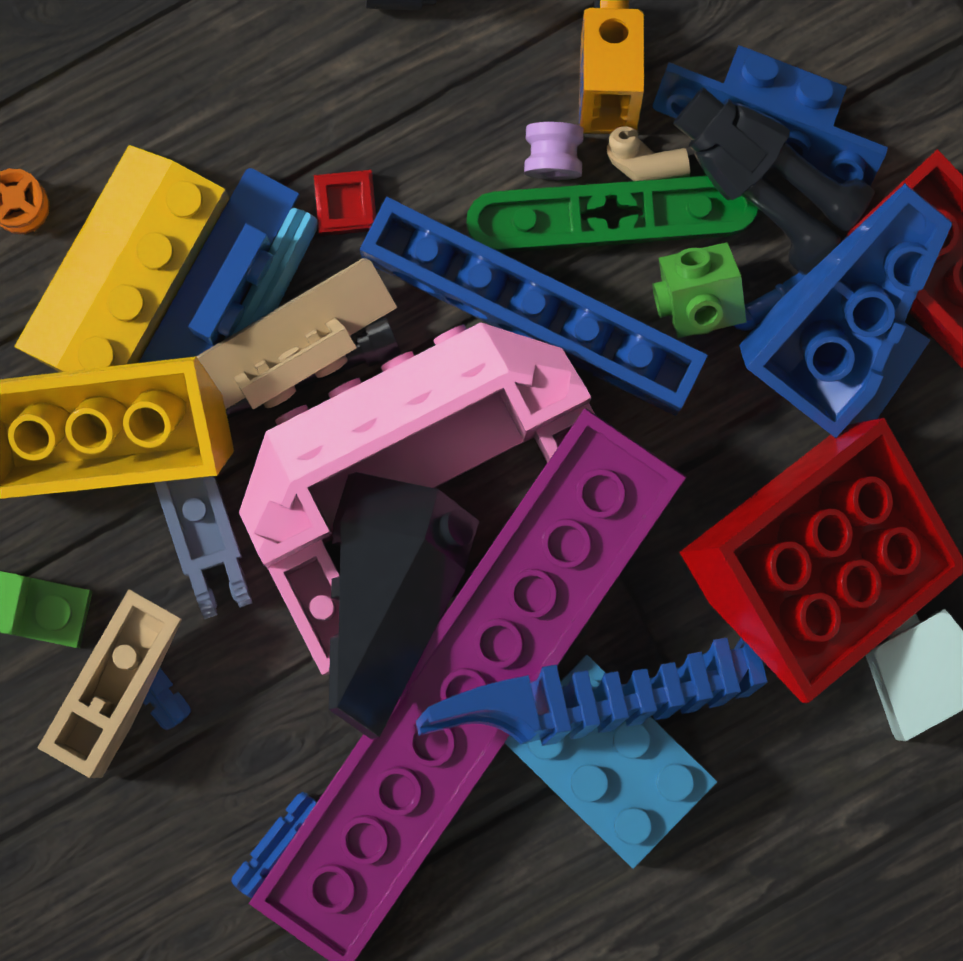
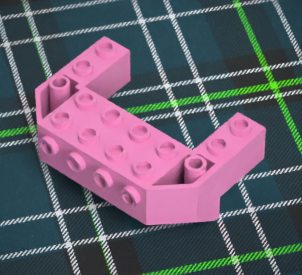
M479 323L469 329L463 324L433 340L435 346L414 356L412 351H409L386 362L381 366L382 373L364 382H361L360 378H356L338 386L328 393L329 400L311 409L307 405H303L283 414L275 420L277 426L266 431L239 514L263 565L268 568L322 675L326 676L329 674L330 638L339 633V600L331 598L332 578L339 577L340 572L325 544L332 541L333 522L348 475L359 472L436 488L532 438H535L548 463L584 408L594 413L589 404L591 396L562 348L485 323Z

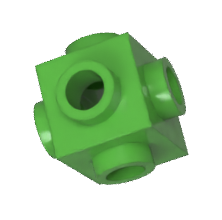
M727 242L704 248H688L677 254L659 258L662 281L652 284L654 299L660 318L670 316L677 338L694 334H707L716 329L747 323L742 278Z

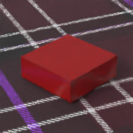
M372 170L314 175L320 236L369 232L376 218Z

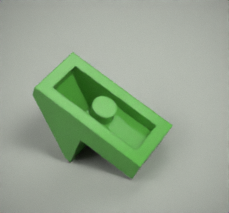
M0 571V632L80 648L93 591Z

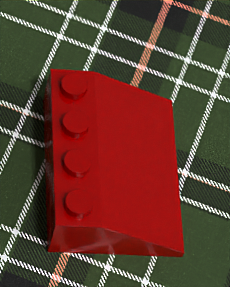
M885 418L848 424L837 438L830 434L679 552L709 604L802 703L811 702L963 574V557Z

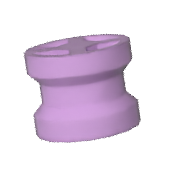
M538 122L527 125L526 141L531 145V155L525 160L524 174L529 177L546 180H569L581 177L582 162L577 158V147L583 142L584 128L564 122Z

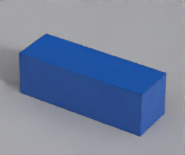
M905 323L906 328L898 344H894L882 371L884 377L875 396L849 424L878 419L930 342V339Z

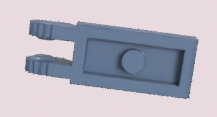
M216 476L154 482L183 574L185 576L189 575L203 618L207 619L217 615V601L213 590L209 587L203 570L222 564L225 565L230 580L229 588L238 606L243 607L252 604L249 588L238 560L242 558Z

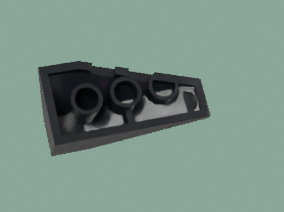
M355 472L347 477L333 522L332 544L340 546V576L332 578L331 598L339 600V633L330 638L329 710L370 739H375L381 736L466 570L479 520L439 489Z

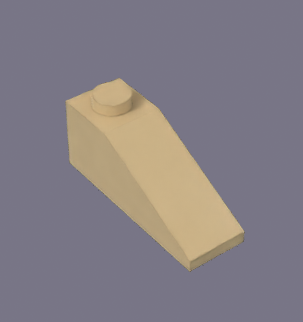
M128 589L40 742L38 749L88 778H102L133 725L182 619Z

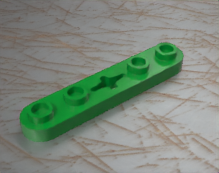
M708 176L493 191L482 194L473 201L467 213L466 227L470 238L500 253L727 237L740 234L747 229L756 216L758 208L742 196L734 200H726L714 187ZM608 199H615L618 209H627V211L641 210L643 212L642 216L636 214L620 218L618 228L608 229L605 219H597L596 217L587 218V220L581 219V214L595 213V211L603 210Z

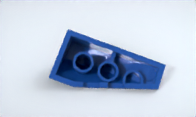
M905 183L786 293L742 341L739 347L746 368L833 437L837 438L875 396L884 377L882 371L894 344H898L906 328L904 322L918 291L922 290L952 226L951 220Z

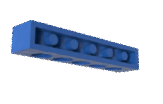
M387 196L360 247L361 258L369 259L375 268L497 328L560 347L573 366L674 416H677L682 409L708 356Z

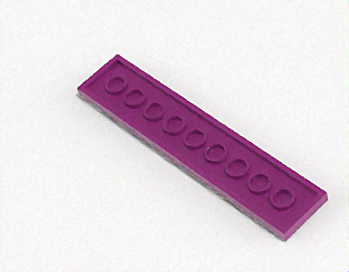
M584 408L438 623L381 736L370 739L366 735H362L248 904L328 961H355L509 737V734L483 724H464L419 736L416 720L429 706L457 694L502 680L529 675L530 681L538 679L542 667L558 665L684 482L686 476L599 416Z

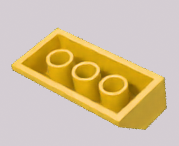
M129 145L14 347L58 372L139 363L230 198L226 190L173 160Z
M196 356L0 379V499L217 476L234 452L223 395Z

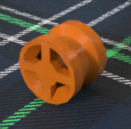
M9 168L0 171V226L13 234H27L37 230L45 222L49 214L50 201L46 190L31 173L22 169ZM11 210H23L19 212H13L11 215H9Z

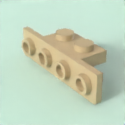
M362 258L196 357L222 393L225 409L244 398L247 399L252 409L264 404L265 408H271L290 398L296 392L294 385L314 373L318 378L324 377L341 368L348 360L345 355L356 349L350 335L393 311L397 306L373 263L367 258Z

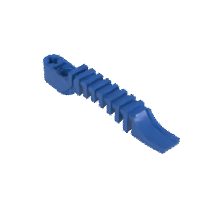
M721 638L713 640L707 653L688 654L681 667L676 668L675 662L661 664L655 677L649 678L647 669L635 670L632 672L627 684H621L617 671L604 673L600 684L597 687H592L588 670L573 672L570 683L567 686H561L557 665L542 667L537 680L530 681L529 675L502 680L465 691L431 705L416 720L418 735L421 736L464 724H483L504 731L520 745L541 740L542 746L557 744L568 733L570 740L584 738L596 727L598 728V733L613 731L624 721L626 722V727L640 725L652 715L654 720L669 718L679 709H681L682 714L696 712L707 702L709 708L723 706L733 697L735 699L749 697L768 682L763 660L742 638H740L732 650H730L728 639Z

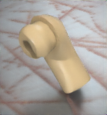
M628 126L616 128L610 134L609 144L607 145L608 157L611 163L631 180L644 181L690 177V164L686 148L654 153L638 138V131Z

